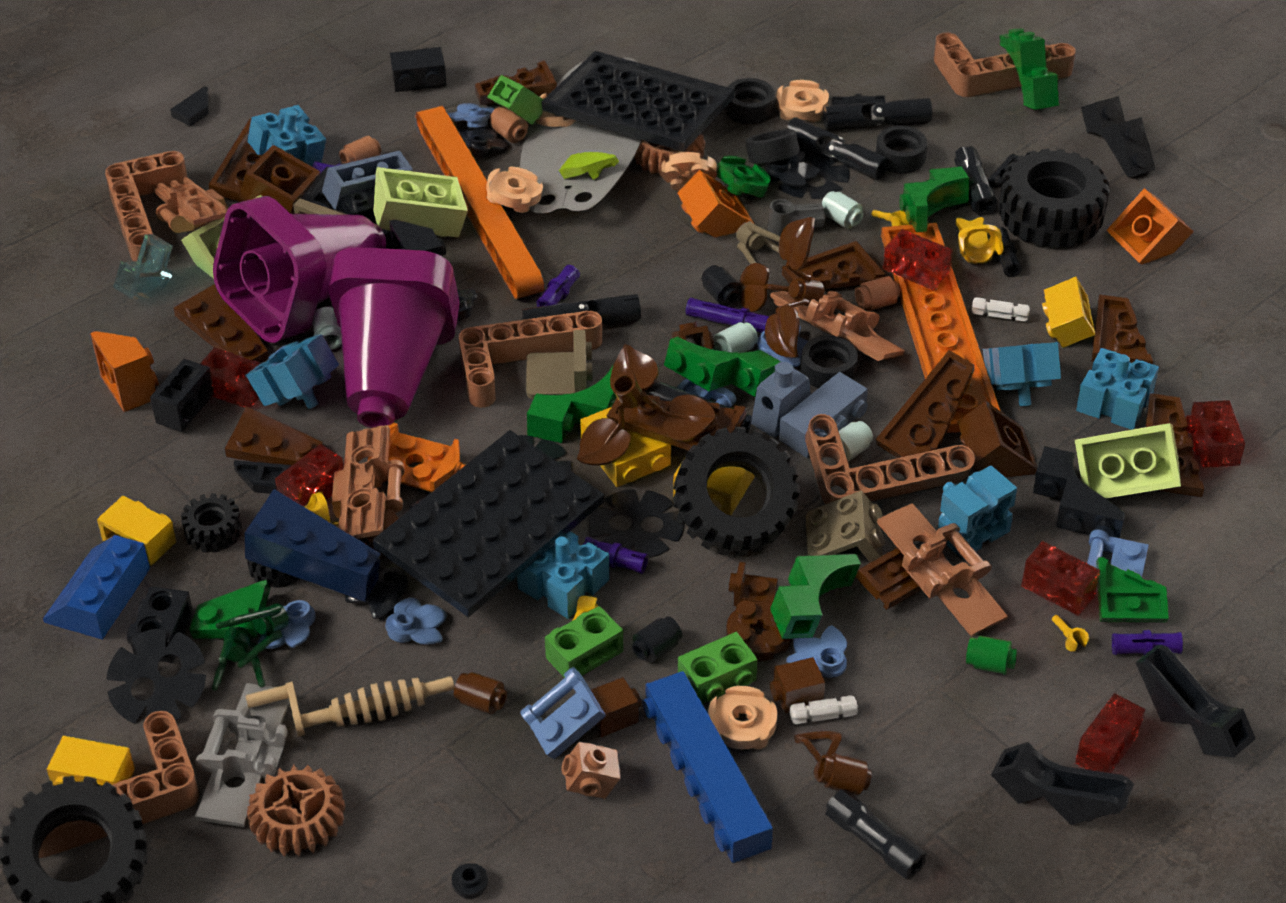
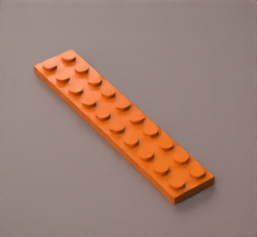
M928 223L927 231L916 232L912 225L882 227L881 238L894 280L900 288L901 303L924 377L926 378L949 350L974 365V373L946 433L961 432L958 421L984 401H987L998 410L1000 408L938 224Z

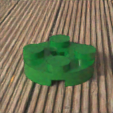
M728 155L722 157L717 165L716 177L728 185L727 189L729 192L737 196H742L743 193L756 197L764 196L770 182V177L764 169L756 164L751 168L745 165L746 159L738 156Z

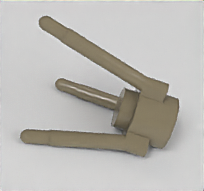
M751 221L739 227L736 238L740 243L737 245V248L743 252L749 264L756 263L749 249L758 250L765 244L779 253V246L769 239L779 242L780 236L756 226Z

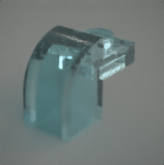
M145 234L137 261L120 262L113 288L131 299H148L154 296L167 285L173 272L166 267L173 246L153 234Z

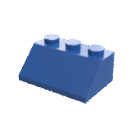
M114 535L92 548L44 616V623L103 640L150 570L144 543Z

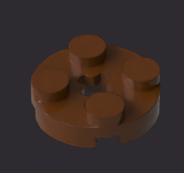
M744 600L739 602L736 610L730 614L726 625V636L738 632L756 656L757 661H768L774 659V654L780 653L782 650L783 653L786 652L792 643V639H782L770 611L772 604ZM755 628L767 630L763 631L762 635L755 634Z

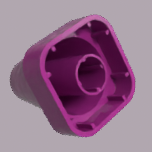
M263 196L235 203L228 208L213 263V278L222 299L262 339L274 343L306 333L310 329L317 305L330 297L329 284L333 261L339 251L352 247L386 249V238L382 229L377 224L372 223L362 215L290 214L275 199Z
M364 247L346 248L339 251L334 257L329 295L337 324L341 328L347 404L357 414V420L363 426L368 428L389 426L394 423V420L400 419L407 414L435 346L445 344L455 336L460 303L454 270L447 259L428 251Z

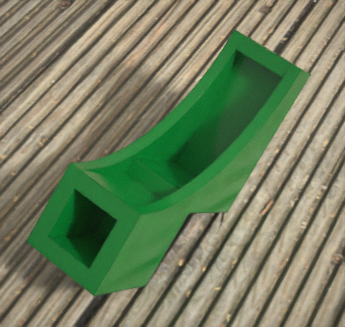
M1022 28L1008 30L1009 34L999 35L1000 46L1009 53L1016 66L1021 82L1024 106L1034 110L1059 106L1058 76L1046 68L1045 39L1035 36L1034 32H1024Z
M962 167L930 169L929 180H926V182L905 183L903 194L899 196L901 211L906 213L907 222H911L916 232L927 231L928 218L933 213L949 206L968 203L969 177Z
M680 337L670 339L664 366L709 392L733 384L756 397L759 384L775 372L776 364L781 361L762 350L743 353L724 352L698 346Z
M613 365L602 380L585 390L564 395L536 393L527 412V435L562 443L566 433L572 432L574 423L580 424V419L612 407L617 398L610 386Z
M857 554L796 557L788 577L791 586H779L770 608L782 639L813 638L822 617L819 598L833 589L852 585L861 564Z

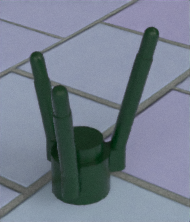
M276 603L259 611L239 615L216 624L217 629H222L253 621L255 630L259 634H266L268 636L238 662L237 666L239 668H243L272 642L282 638L281 630L285 629L289 624L287 611L282 605Z
M231 626L226 631L219 665L211 686L212 691H217L228 660L239 662L257 646L256 643L251 642V634L245 628ZM257 655L251 661L258 685L263 688L265 681Z

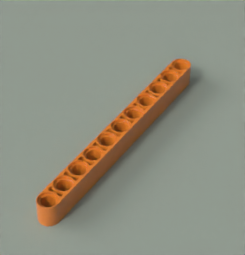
M438 106L416 112L419 131L443 174L458 178L468 209L467 216L513 297L519 299L544 292V281L539 268L502 205L491 203L487 199V180L445 108Z

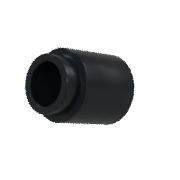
M712 265L703 272L701 280L704 289L720 305L728 306L739 299L742 287L724 267Z
M669 616L658 618L633 635L632 649L640 660L653 663L678 645L679 640L683 636L682 630L673 618Z

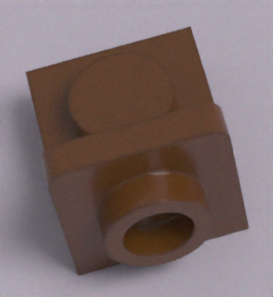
M739 562L737 573H731L729 580V592L734 593V606H737L739 602L744 600L772 604L777 591L778 579L746 574V562Z

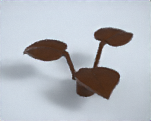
M812 217L796 220L786 225L779 240V254L783 260H787L786 268L801 278L793 280L789 286L768 284L769 269L761 263L748 265L740 277L739 283L742 287L740 301L742 306L748 308L750 312H757L764 307L767 300V289L789 292V295L795 300V302L777 307L776 314L769 316L765 326V338L768 346L772 351L784 357H798L797 341L800 324L798 312L794 307L808 306L812 299L819 302V299L823 298L824 295L822 282L812 280L811 275H806L800 271L806 264L810 253L815 218Z
M625 344L616 358L610 377L611 389L618 398L615 404L618 409V424L609 418H602L592 422L582 435L577 459L583 464L593 466L610 464L620 459L629 449L632 440L630 434L622 429L625 425L624 408H636L642 401L648 403L662 416L667 417L663 423L664 432L670 439L678 442L690 441L701 435L714 423L716 414L709 403L694 395L675 397L670 403L669 411L661 408L648 397L646 392H643V390L651 388L658 378L659 368L657 363L649 355Z

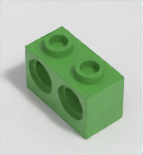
M500 75L487 98L499 106L514 112L532 125L543 113L542 98L523 85L503 75Z
M598 606L589 612L580 614L575 620L561 628L554 629L549 635L545 636L546 659L563 677L564 673L571 667L575 668L583 676L624 652L623 629Z
M734 632L679 656L678 673L684 671L701 703L704 704L712 701L716 696L718 699L725 694V690L728 688L749 686L752 682L756 681L757 658L738 632Z

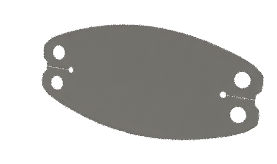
M624 58V59H628V60H631V61H635V60L632 59V58ZM579 63L578 65H576L575 67H573V68L557 83V86H558L561 82H563L581 63ZM535 120L533 125L530 124L523 142L520 168L534 173L538 177L537 182L539 184L542 182L543 190L541 197L553 195L555 200L547 205L537 203L529 208L535 213H548L560 208H567L571 211L590 209L606 196L622 176L633 159L642 139L628 137L618 132L604 130L600 127L578 121L567 127H547L537 124ZM602 152L616 155L619 160L616 166L604 168L595 180L591 178L588 172L564 179L558 171L570 155L576 153ZM571 185L572 187L567 191L565 187ZM588 192L592 194V198L589 201L582 203L575 201V197L580 193Z

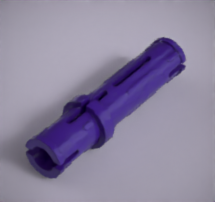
M692 297L688 299L685 309L686 316L702 318L721 324L733 326L737 323L744 324L748 322L759 333L765 331L766 322L769 318L766 315L750 312L748 308L735 309Z

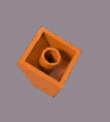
M701 170L677 193L683 202L681 205L682 209L691 216L692 226L701 234L706 232L714 238L737 233L739 227L748 221L754 223L739 197L729 192L727 186Z
M1145 188L1106 230L1141 265L1175 253L1194 232L1166 204Z
M99 331L90 333L101 378L122 410L126 412L151 402L150 396L156 391L155 387L159 385V382L150 366L154 364V360L149 348H143L136 337Z

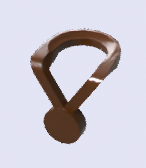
M816 731L794 735L795 743L803 744L817 761L814 768L815 778L822 756L809 740L825 738L832 740L826 754L831 756L832 753L836 752L842 739L841 733L835 731Z

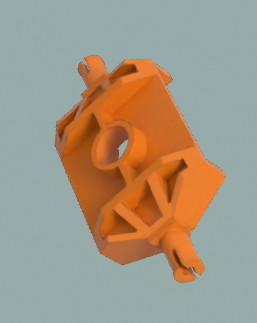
M397 423L389 425L388 461L399 460L404 463L405 473L401 476V484L433 492L465 466L460 460L458 439H454L453 444L449 446L399 433ZM412 463H420L419 465H417V466H415V467H409V466H408V465H410V464H412Z

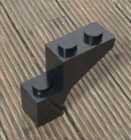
M1119 96L1081 107L1087 133L1096 132L1105 139L1127 177L1156 170L1142 117L1125 121Z
M1044 446L1036 471L1033 493L1061 500L1056 527L1090 535L1094 530H1103L1111 537L1120 538L1125 513L1080 481L1073 467L1075 453Z
M1156 645L1135 662L1161 722L1191 724L1203 754L1234 758L1256 739L1244 709L1233 708L1214 699L1167 646Z
M1029 742L1004 749L991 773V776L1018 804L1044 797L1070 825L1092 821L1095 818L1109 814L1120 813L1127 806L1128 797L1134 786V783L1124 775L1057 764L1040 754Z

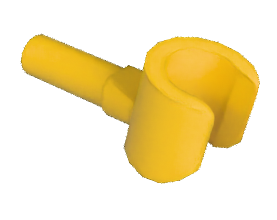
M900 210L893 213L872 211L873 217L891 221L892 226L909 225L905 211Z
M580 596L573 620L580 614L598 607V604H596L597 598Z
M1059 615L1052 617V621L1067 638L1065 646L1068 651H1076L1078 646L1076 640L1083 647H1086L1089 635L1084 629L1078 627L1070 628Z

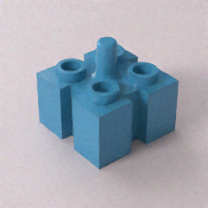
M299 105L281 109L278 116L269 112L252 117L247 142L258 155L264 154L272 145H275L312 166L315 161L322 163L326 138L316 126L309 124L310 118Z
M320 334L307 338L301 343L294 342L282 346L268 357L269 360L259 364L246 376L264 406L277 403L280 406L296 397L297 400L303 399L307 408L311 409L318 405L312 387L330 379V372L338 367L339 363L324 337Z
M1058 342L983 349L984 364L991 385L995 384L996 390L1018 389L1019 406L1031 405L1030 387L1052 386L1051 380L1061 379Z
M1101 348L1093 362L1092 371H1088L1080 386L1076 411L1098 419L1103 414L1112 417L1111 423L1134 430L1142 416L1143 407L1146 408L1148 404L1149 394L1154 393L1159 366L1138 359L1130 363V358L1127 355Z
M991 465L980 472H974L970 475L966 485L963 482L957 485L947 482L943 486L940 508L942 513L939 517L938 529L951 523H956L960 528L959 533L975 552L980 550L983 542L987 540L993 542L1010 532L1013 514L1008 509L1015 505L1017 487ZM947 541L946 545L963 560L962 555L950 541Z
M570 531L564 537H558L555 540V545L517 576L518 589L537 601L542 596L546 597L549 608L569 619L576 612L580 596H585L586 592L594 595L609 581V554L589 542L579 545L578 536Z

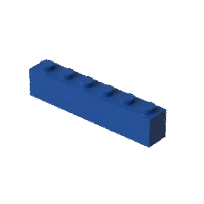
M684 671L647 683L646 699L642 700L644 712L648 719H654L660 742L663 745L667 744L671 750L670 757L677 771L682 770L689 795L691 797L696 796L699 801L702 819L706 824L711 823L719 850L721 852L726 851L731 862L735 863L772 849L773 827Z

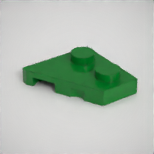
M1098 557L1096 560L1100 622L1166 623L1168 621L1167 588L1153 580H1145L1140 574L1129 569L1124 571L1109 564L1108 559Z
M262 580L198 604L190 627L193 639L224 638L229 627L217 629L216 624L218 622L265 608L271 590L268 581ZM253 621L233 626L245 628L250 632L251 637H257L258 632L254 628Z

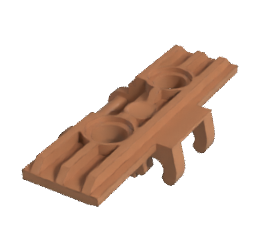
M188 177L183 178V182L180 183L172 180L170 185L166 186L163 183H159L158 188H154V193L166 203L157 207L156 216L159 220L167 222L170 229L176 233L195 231V229L203 227L209 222L225 218L228 210L227 204L221 195L213 189L203 190Z
M777 291L770 295L777 306L795 302L789 295V292ZM828 291L827 295L819 299V302L812 299L808 306L794 307L800 319L831 336L848 340L854 345L855 349L877 361L901 356L905 351L875 333L873 329L879 322V314L867 312L843 299L842 295L838 292ZM837 308L846 314L844 316L838 313L837 316H835V314H833L834 310Z
M388 425L349 432L346 436L344 470L334 472L333 511L335 516L339 518V528L356 539L379 535L383 532L385 509L392 507L394 512L397 513L403 507L400 489L401 476L405 473V465L399 460L388 461L390 436ZM372 457L367 462L359 463L363 458ZM388 481L387 496H385L384 491L379 492L377 487H382V483Z
M913 503L877 519V524L904 555L902 563L904 569L929 599L935 596L941 599L971 637L1007 619V614L978 581V579L990 572L992 565L987 560L983 561L959 533L960 528L956 523H951L936 531ZM922 541L924 544L921 545L919 550L913 542ZM947 541L951 542L967 563L961 562L955 566L949 563L942 553ZM961 588L965 590L969 598L958 597L953 592V589Z

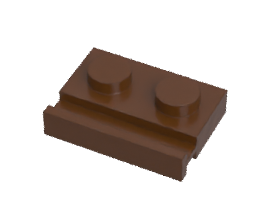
M898 548L860 568L856 575V578L875 599H880L884 603L883 607L886 610L922 590L902 566L904 555Z

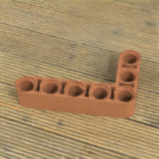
M941 33L936 37L934 62L957 95L971 97L1021 87L1016 66L1009 53L974 60L957 35ZM1067 43L1045 46L1047 70L1057 74L1058 79L1069 77L1073 71L1075 48Z
M168 151L115 163L105 170L109 194L131 260L137 267H149L158 260L153 233L140 196L154 193V188H158L159 183L167 186L170 185L172 180L180 183L183 182V178L188 177L184 155L178 151Z
M582 311L469 327L462 330L458 338L460 361L470 403L475 407L485 408L495 402V377L492 364L526 360L527 355L530 353L574 352L573 330H585L586 342H592V350L600 347L602 344V317L600 314L594 311Z
M826 414L814 416L809 422L805 435L807 449L825 504L842 499L861 490L870 501H876L943 486L947 482L957 483L968 476L975 462V455L969 447L955 445L849 468L839 431L832 417ZM823 429L827 432L828 436L820 437L813 430ZM830 457L835 460L836 465H826L822 458ZM951 460H960L965 467L958 468L953 465ZM929 466L934 470L935 474H926L921 467ZM891 473H900L904 476L905 480L897 481L892 477ZM861 480H871L875 487L867 488L861 483ZM839 486L844 489L845 494H835L830 487Z
M157 711L150 714L143 723L156 770L112 784L116 787L118 794L122 795L125 793L132 801L133 808L138 810L143 824L188 809L199 798L194 770L175 718L166 711ZM67 822L48 834L40 847L39 858L48 857L107 837L108 835L101 826L92 822Z

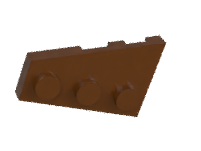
M857 241L808 257L806 264L800 270L806 275H811L812 280L822 282L824 289L858 286L864 282L886 276ZM786 265L782 266V276L789 284L793 280L801 278L786 268Z

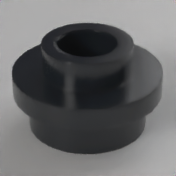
M463 864L452 874V887L462 898L475 899L482 895L487 888L488 874L478 864ZM466 878H475L471 881L465 880Z

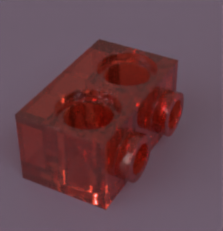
M901 229L885 247L883 269L934 290L950 272L953 250Z
M214 347L200 363L210 367L215 392L213 397L246 408V406L251 408L259 399L246 376L260 364L259 362Z
M1230 400L1193 402L1191 414L1186 417L1187 432L1192 434L1194 453L1196 456L1199 455L1203 468L1240 466L1246 443Z
M320 444L275 478L277 491L303 507L308 504L312 494L321 492L327 500L333 494L334 472L344 470L343 458Z
M1042 541L1025 562L1021 587L1079 616L1095 597L1100 570Z
M1114 693L1080 738L1075 764L1087 770L1112 773L1138 737L1145 709Z

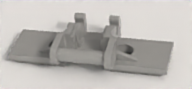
M246 683L236 710L218 709L215 711L212 718L214 725L203 753L199 754L195 761L198 769L212 773L195 816L196 820L245 827L248 819L247 810L248 806H250V794L255 793L256 783H261L262 778L266 779V774L274 777L288 733L286 726L282 725L290 703L288 698L248 708L245 695L276 687L264 686L261 688L259 685ZM229 728L230 733H235V737L238 738L235 750H226L224 755H217L226 730ZM233 777H241L245 780L241 786L236 788L226 786V782Z

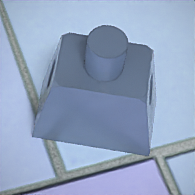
M788 362L777 363L775 372L757 387L751 424L775 439L780 434V419L811 395L808 377L794 369L792 364Z

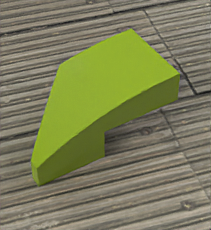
M602 152L576 153L570 155L558 171L564 179L588 172L591 178L595 180L604 168L616 166L619 160L616 155Z

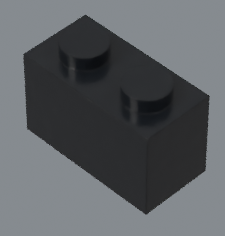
M441 47L390 53L395 92L447 86L445 62Z

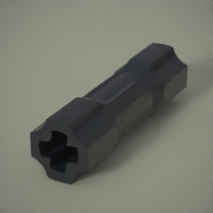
M961 146L955 151L954 162L956 167H962L969 177L968 193L973 211L979 216L984 214L990 215L996 210V203L998 201L992 187L988 184L978 151L973 146Z
M841 789L836 795L831 797L826 805L825 815L844 830L856 835L882 856L885 863L903 878L911 879L922 869L926 862L927 853L907 837L897 834L868 810L863 802L848 790Z

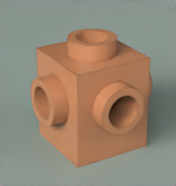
M578 742L572 752L565 756L562 764V774L566 778L567 791L605 799L620 780L617 750L596 746L591 743Z

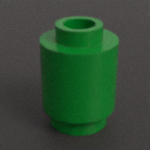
M979 636L978 639L970 638L966 653V664L973 665L974 669L1005 675L1008 668H1015L1017 649L1012 648V641Z

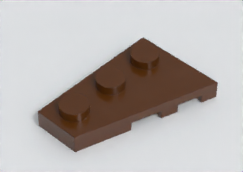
M545 60L538 62L535 69L528 71L526 67L517 69V74L508 77L503 75L523 85L537 96L545 93L548 96L557 87V82ZM500 76L475 84V94L480 105H496L487 96Z
M1099 294L1092 362H1094L1100 349L1104 348L1127 355L1130 358V363L1138 359L1153 364L1151 354H1148L1145 348L1146 341L1144 336L1140 335L1137 328L1138 321L1129 298Z
M247 406L225 447L226 457L291 465L292 469L309 472L315 471L324 452L322 441Z

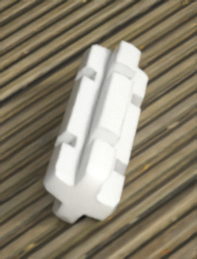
M978 297L973 300L972 314L983 316L984 313H987L988 317L1008 320L1014 317L1015 321L1021 322L1028 320L1030 310L1028 305L1018 303V306H1013L1012 302L990 299V302H986L985 298Z
M852 695L840 697V701H837L836 698L810 701L807 706H805L804 702L790 706V717L793 724L807 723V719H811V722L839 718V714H842L843 717L855 716L858 711V705L855 697Z

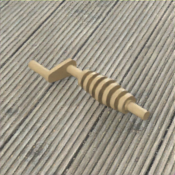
M452 676L427 683L419 682V678H411L413 686L406 687L405 679L398 680L399 690L393 691L391 681L384 682L386 690L384 694L379 693L378 685L374 683L370 684L372 697L366 698L363 687L357 689L359 700L353 701L350 692L344 695L345 704L339 705L338 698H334L331 700L332 705L329 708L302 715L300 714L293 681L280 687L245 696L248 708L289 698L299 737L305 735L304 728L330 721L336 722L337 727L344 726L343 718L346 717L350 718L351 725L358 724L356 715L363 713L365 723L372 722L370 711L373 710L377 711L379 721L386 720L384 707L390 706L392 717L399 715L397 704L403 703L405 712L412 709L410 701L417 700L418 707L425 704L424 699L427 696L454 690Z

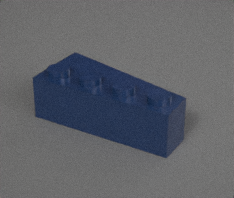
M273 489L245 532V559L353 598L366 601L379 579L380 553L275 489Z

